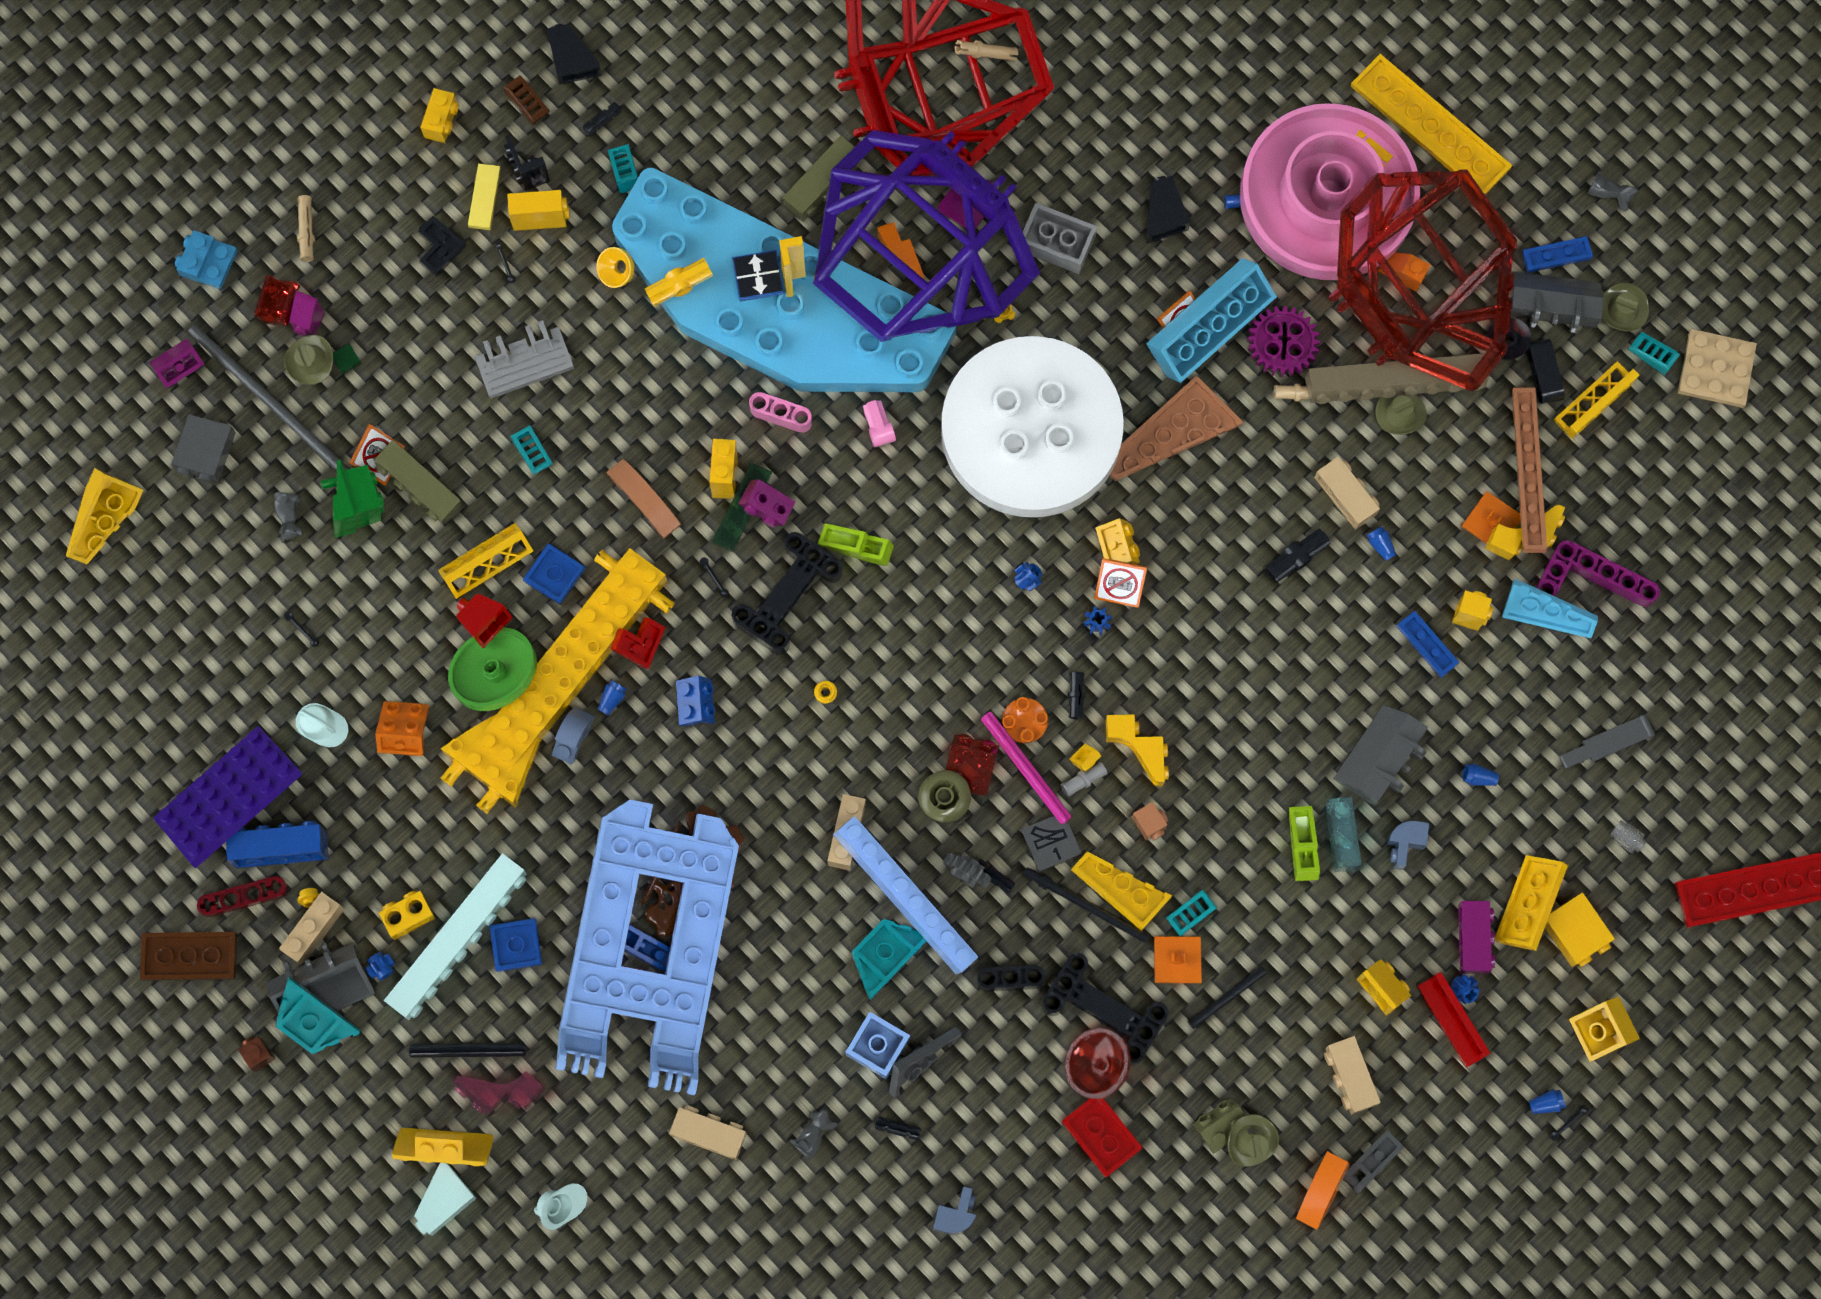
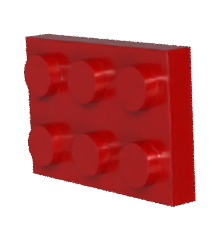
M1099 1092L1061 1121L1105 1178L1143 1149Z

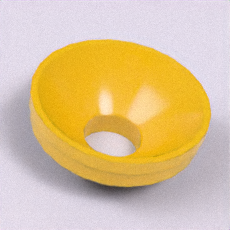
M610 247L599 255L596 265L597 274L606 286L618 288L630 282L634 274V262L626 250ZM620 260L626 265L624 273H620L617 268Z

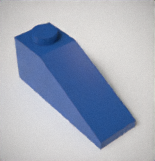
M629 925L624 952L666 972L670 947Z

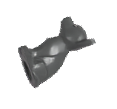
M1598 171L1587 194L1593 197L1617 198L1619 207L1623 211H1627L1628 203L1633 199L1638 189L1629 185L1620 186L1615 181L1605 178Z
M276 492L274 494V506L276 514L282 522L279 534H281V543H284L286 539H294L296 536H302L303 530L295 524L297 520L296 507L301 505V497L284 492Z
M826 1110L813 1111L810 1114L811 1124L803 1129L798 1138L790 1140V1143L809 1161L819 1150L822 1141V1131L834 1129L838 1125L837 1122L831 1121Z

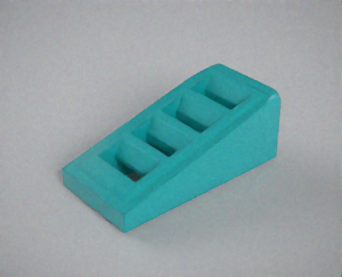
M629 144L609 149L608 154L620 193L631 191L638 179V174ZM626 154H627L626 157H623V158H620V159H616V160H615L616 157L623 156V155H626Z
M1643 332L1640 333L1628 349L1664 376L1680 356L1672 348ZM1642 341H1645L1646 345L1640 350L1638 348ZM1650 346L1653 347L1654 349L1652 350V352L1650 354H1647L1646 351L1648 350V348ZM1658 351L1661 355L1656 359L1653 356ZM1664 357H1667V358H1668V360L1666 361V363H1663V362H1662V359H1663Z
M530 425L510 436V439L533 475L553 464ZM527 435L531 437V439L520 444V439L526 437ZM534 442L536 446L525 452L523 448ZM539 450L540 454L529 459L528 455ZM543 457L545 461L534 467L532 463Z
M1203 889L1166 919L1176 932L1182 936L1216 910L1218 906ZM1202 898L1209 909L1205 910L1198 899ZM1194 903L1201 912V915L1198 916L1190 905ZM1186 909L1194 920L1190 922L1182 911ZM1179 915L1187 926L1183 928L1175 917Z

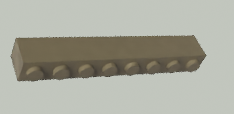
M1485 354L1311 368L1308 369L1305 381L1310 403L1325 404L1330 401L1347 402L1353 399L1369 400L1376 397L1392 398L1399 395L1414 396L1421 393L1436 394L1444 391L1480 390L1486 387L1490 376Z

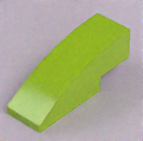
M826 523L818 545L882 566H888L894 548L889 539L870 536L864 531Z
M1312 806L1289 807L1295 881L1319 880L1320 866Z

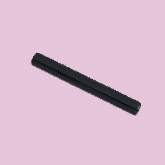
M524 1043L411 1044L409 1047V1056L412 1058L526 1055V1044Z

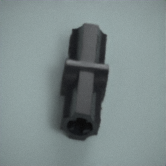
M1319 528L1302 541H1296L1283 551L1282 555L1266 565L1264 569L1270 579L1277 583L1294 570L1298 571L1306 566L1314 556L1330 546L1331 542L1326 533Z

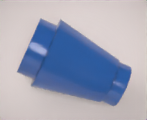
M1383 526L1367 535L1370 545L1385 561L1397 555L1388 530L1385 531Z
M611 680L605 686L597 709L609 716L626 696L624 693L627 689Z
M1472 763L1471 765L1466 764L1462 779L1463 782L1471 786H1496L1499 774Z
M1552 1089L1529 1101L1532 1114L1561 1112V1109L1566 1108L1561 1090L1555 1091Z

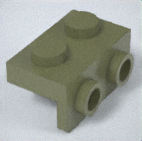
M1230 1098L1220 1102L1209 1113L1201 1115L1193 1123V1126L1201 1134L1209 1150L1214 1154L1228 1144V1137L1233 1125L1238 1119L1244 1117L1245 1114L1241 1107Z

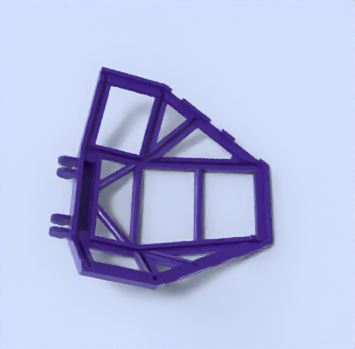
M872 130L830 173L813 284L881 342L918 332L919 334L932 332L937 328H950L979 322L980 319L997 318L1040 273L1014 211L1009 204L1008 197L1016 190L1017 186L1014 184L1010 185L1002 194L998 188L1005 182L1006 177L1003 174L993 185L990 184L957 155L966 145L963 140L958 142L953 150L947 147L948 143L955 136L952 131L942 141H932L926 138ZM875 146L913 152L889 176L852 170ZM922 163L938 177L909 175ZM842 182L866 187L839 200ZM908 185L951 187L962 197L967 235ZM896 188L902 191L965 245L929 282H926L865 230ZM870 200L832 250L837 214ZM972 206L989 220L977 234ZM1003 227L1022 273L998 297L978 251ZM859 237L921 288L887 324L883 323L830 277ZM958 273L952 311L946 314L912 320ZM973 276L986 305L965 309L971 277Z

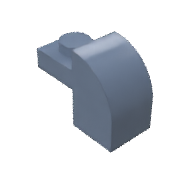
M574 707L567 714L557 732L552 756L572 765L576 760L582 741L590 732L595 716Z
M1407 821L1398 825L1390 834L1387 845L1396 846V848H1392L1390 861L1394 862L1393 869L1403 870L1406 867L1408 848L1424 850L1427 846L1429 823Z
M963 1187L958 1210L939 1205L933 1227L934 1231L946 1234H959L966 1231L972 1225L976 1215L968 1213L967 1210L973 1209L976 1197L971 1195L973 1189Z

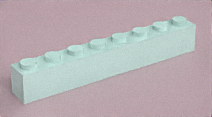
M502 853L384 1001L407 1020H410L412 1017L416 1018L423 1009L421 1005L426 999L430 1000L437 992L438 988L436 986L440 981H445L451 975L453 965L456 962L460 963L464 959L471 943L475 944L482 936L481 930L485 925L489 926L497 917L495 914L500 907L504 908L511 900L510 894L514 889H519L524 884L527 874L525 870Z

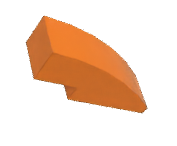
M894 222L877 227V235L880 242L925 280L911 240L901 241Z
M1328 1151L1326 1152L1296 1217L1297 1220L1316 1230L1319 1229L1350 1166L1349 1162Z

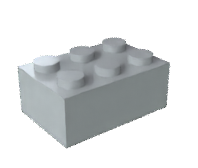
M1035 202L1023 234L1033 257L1080 274L1096 237L1097 226Z

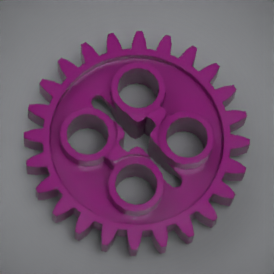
M1275 306L1274 313L1267 309L1265 312L1266 317L1259 314V321L1254 320L1252 323L1254 328L1249 329V334L1252 336H1249L1247 342L1251 343L1248 351H1254L1251 359L1258 358L1257 367L1262 364L1265 365L1263 372H1266L1269 368L1272 369V376L1275 375L1276 371H1280L1281 377L1284 376L1285 372H1288L1289 376L1292 377L1294 370L1301 374L1302 367L1308 369L1309 362L1313 363L1315 360L1313 355H1317L1319 349L1316 347L1320 345V341L1316 340V338L1319 337L1320 333L1313 332L1316 324L1309 325L1311 317L1302 318L1304 311H1301L1298 315L1295 314V307H1293L1291 312L1287 311V306H1284L1283 311H1279V308ZM1283 323L1286 324L1285 343L1287 344L1284 349L1285 360L1281 359ZM1274 327L1278 330V333H1270L1267 328ZM1290 329H1298L1300 334L1294 335L1290 332ZM1273 348L1277 351V354L1271 355L1267 352V349ZM1295 349L1300 355L1293 356L1289 350Z

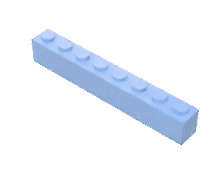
M855 816L833 834L955 974L962 973L978 958L976 953Z

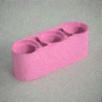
M761 392L754 393L750 397V411L756 418L801 433L807 432L812 427V415L806 407ZM757 402L765 403V406L761 409L754 407ZM778 409L786 410V414L783 416H778L775 412ZM800 416L808 419L805 423H798L796 421Z

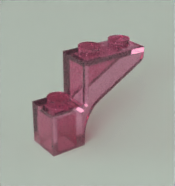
M527 1071L518 1079L508 1084H496L461 1075L453 1080L457 1085L454 1090L464 1099L469 1096L474 1101L471 1106L481 1115L484 1111L491 1115L508 1095L511 1096L508 1100L517 1109L522 1106L527 1110L545 1090Z

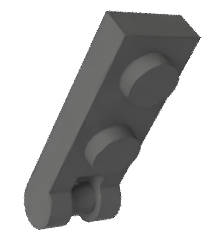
M1386 1130L1347 1170L1343 1180L1345 1182L1348 1181L1354 1187L1353 1190L1359 1194L1404 1146ZM1357 1170H1360L1365 1175L1361 1181L1354 1175Z

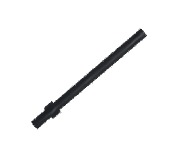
M1029 867L1024 871L1023 875L1038 883V886L1042 889L1051 890L1143 943L1146 942L1148 934L1052 881L1053 878L1048 875H1041Z

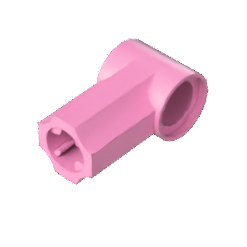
M874 400L864 405L863 410L869 425V434L874 448L895 442L894 430L891 422L887 420L881 400Z

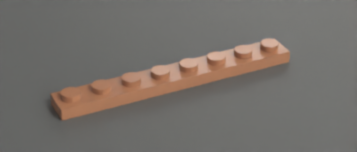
M1513 388L1512 403L1523 553H1546L1547 540L1536 389Z

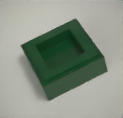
M350 343L333 352V361L342 375L361 364Z

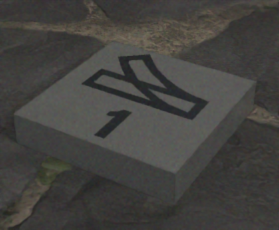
M1055 816L1021 829V833L1039 873L1082 855L1069 823L1067 822L1062 825Z

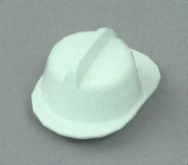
M318 703L308 704L297 714L296 728L298 732L321 746L327 748L336 747L342 744L347 737L348 724L345 718L324 705Z
M575 1183L566 1185L557 1191H547L539 1198L534 1212L541 1218L545 1228L555 1230L576 1218L583 1211L587 1202V1192L583 1186Z

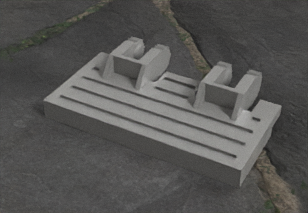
M543 320L539 321L538 327L544 339L535 341L532 327L530 325L525 326L532 346H528L526 338L508 344L511 353L509 355L501 335L496 337L497 345L502 354L493 357L492 348L488 340L483 341L490 361L486 362L484 354L475 356V360L490 399L574 369L559 327L550 329L553 339H550Z

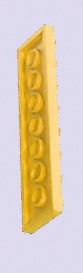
M1379 54L1351 83V88L1481 198L1511 169L1512 164L1383 55Z

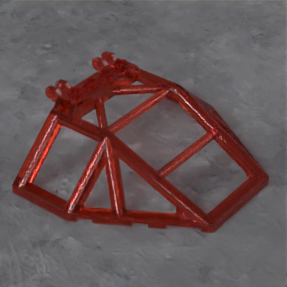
M1467 169L1451 172L1377 173L1366 182L1340 213L1337 289L1328 298L1331 302L1339 299L1341 295L1345 298L1336 309L1339 313L1345 311L1349 306L1353 309L1354 313L1376 341L1369 347L1367 352L1373 355L1380 348L1384 352L1375 361L1378 366L1383 365L1388 359L1398 360L1400 363L1466 390L1474 391L1481 386L1507 353L1508 344L1505 343V336L1509 332L1512 301L1509 300V292L1513 289L1514 275L1511 274L1513 250L1517 248V239ZM1438 185L1393 218L1410 186ZM1383 187H1396L1382 212ZM1458 187H1461L1501 243L1469 277L1423 214ZM1369 202L1367 240L1352 256L1355 216ZM1415 219L1462 283L1429 317L1378 249L1381 244ZM1366 261L1369 282L1359 270ZM1376 261L1417 318L1390 312L1379 297ZM1500 267L1496 306L1453 312L1495 269ZM1495 319L1494 338L1486 337L1461 326V324ZM1399 323L1419 329L1410 339ZM1434 331L1487 351L1470 373L1417 353Z

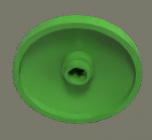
M503 627L484 649L471 637L457 650L451 661L448 671L450 689L460 703L472 710L491 711L502 708L519 698L529 687L536 672V652L532 644L522 633L511 628Z

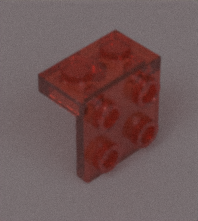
M967 734L955 735L951 744L946 770L960 774L967 781L971 793L984 796L988 793L999 745H996L991 740L983 739L979 741L972 739Z

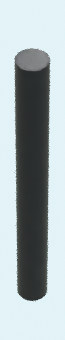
M1262 966L1189 1020V1026L1192 1029L1196 1028L1267 974Z

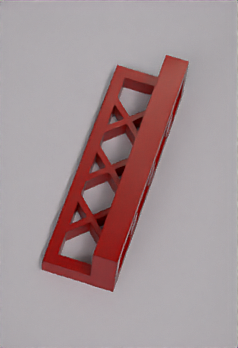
M1441 972L1417 986V989L1465 1068L1490 1054V1051Z

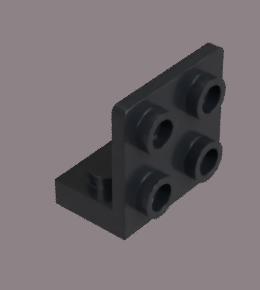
M505 136L507 144L503 146L507 153L508 161L513 167L518 184H523L527 191L550 182L543 157L531 158L526 163L521 164L510 136Z

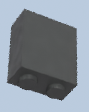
M188 414L171 465L177 471L176 473L181 476L190 477V475H194L203 482L211 483V480L219 482L236 432L230 425Z

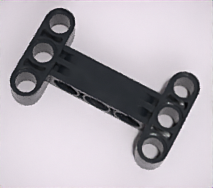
M792 532L785 538L786 552L795 559V562L758 612L745 604H738L733 608L731 615L733 623L738 629L777 655L786 653L790 647L788 634L779 626L814 578L818 575L827 582L835 583L842 577L841 562L798 532ZM793 541L801 543V546L797 549H793L789 545ZM810 554H818L820 558L813 562L808 559V556ZM830 566H835L838 568V572L829 574L826 572V569ZM741 612L748 614V618L744 621L736 618ZM759 625H764L767 628L762 634L754 631ZM776 638H783L785 643L782 646H775L773 641Z
M1082 953L1071 954L1043 999L1042 1009L1044 1013L1049 1016H1056L1062 1011L1068 1001L1128 1038L1129 1041L1122 1052V1059L1130 1066L1139 1064L1168 1018L1169 1011L1167 1006L1161 1002H1155L1150 1005L1143 1017L1082 980L1081 978L1088 966L1087 957ZM1074 959L1081 960L1084 967L1081 970H1075L1071 966V961ZM1062 979H1067L1071 982V988L1063 990L1059 987L1058 982ZM1049 999H1056L1059 1002V1007L1056 1010H1051L1047 1007L1046 1002ZM1153 1009H1160L1164 1017L1160 1020L1154 1019L1151 1015ZM1142 1028L1150 1030L1151 1038L1148 1040L1142 1039L1139 1035V1030ZM1130 1048L1137 1049L1139 1058L1136 1060L1130 1059L1127 1056V1050Z

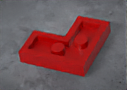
M644 617L636 636L625 629L619 628L610 649L640 667L649 669L666 627L650 618Z

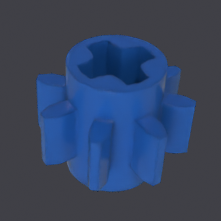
M1025 562L1014 570L1017 573L1014 578L1015 583L1019 588L1031 591L1042 584V581L1039 579L1042 577V571L1036 564L1031 563L1029 565L1028 562Z
M1094 606L1092 613H1085L1086 618L1089 620L1084 622V626L1090 627V634L1099 632L1101 636L1104 628L1110 630L1111 626L1106 622L1110 621L1112 616L1106 615V608L1097 610L1096 606ZM1095 617H1098L1100 621L1102 620L1100 625H1098L1097 621H1094Z
M378 952L367 960L369 966L365 969L372 979L377 977L379 981H382L394 973L392 966L396 965L389 953L384 956L382 952Z
M1465 974L1456 977L1451 983V989L1458 1001H1462L1465 1005L1475 1001L1480 991L1476 986L1478 981L1472 976L1468 978Z

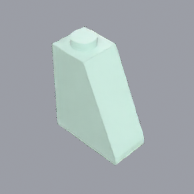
M448 1163L439 1164L414 1215L418 1220L415 1225L423 1234L428 1233L433 1236L476 1199Z

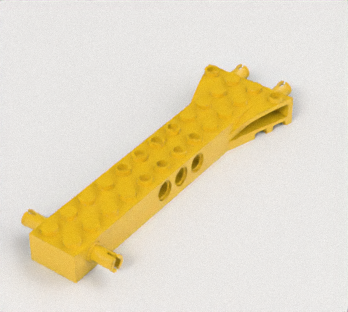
M629 548L618 561L603 549L599 552L600 556L596 555L594 561L609 571L608 576L537 663L534 678L525 692L512 703L502 707L497 714L484 720L440 748L453 762L440 777L443 782L452 787L462 772L467 771L488 787L487 793L476 804L484 813L488 814L499 798H503L515 808L517 807L522 788L525 786L526 777L529 769L532 767L541 740L612 652L610 648L618 629L629 631L650 603L660 608L665 614L670 612L669 607L673 608L675 602L660 592L667 583L666 574Z

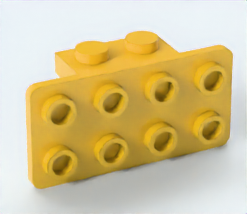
M401 1128L392 1151V1158L402 1161L412 1160L424 1161L426 1163L439 1162L451 1165L484 1166L488 1162L494 1136L482 1133Z

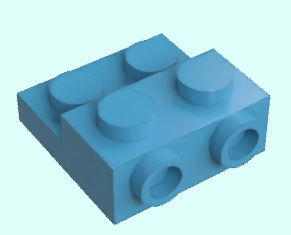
M193 230L192 234L187 235L184 240L185 251L183 255L179 254L176 258V270L182 277L221 290L238 250L234 246L216 241L212 236Z

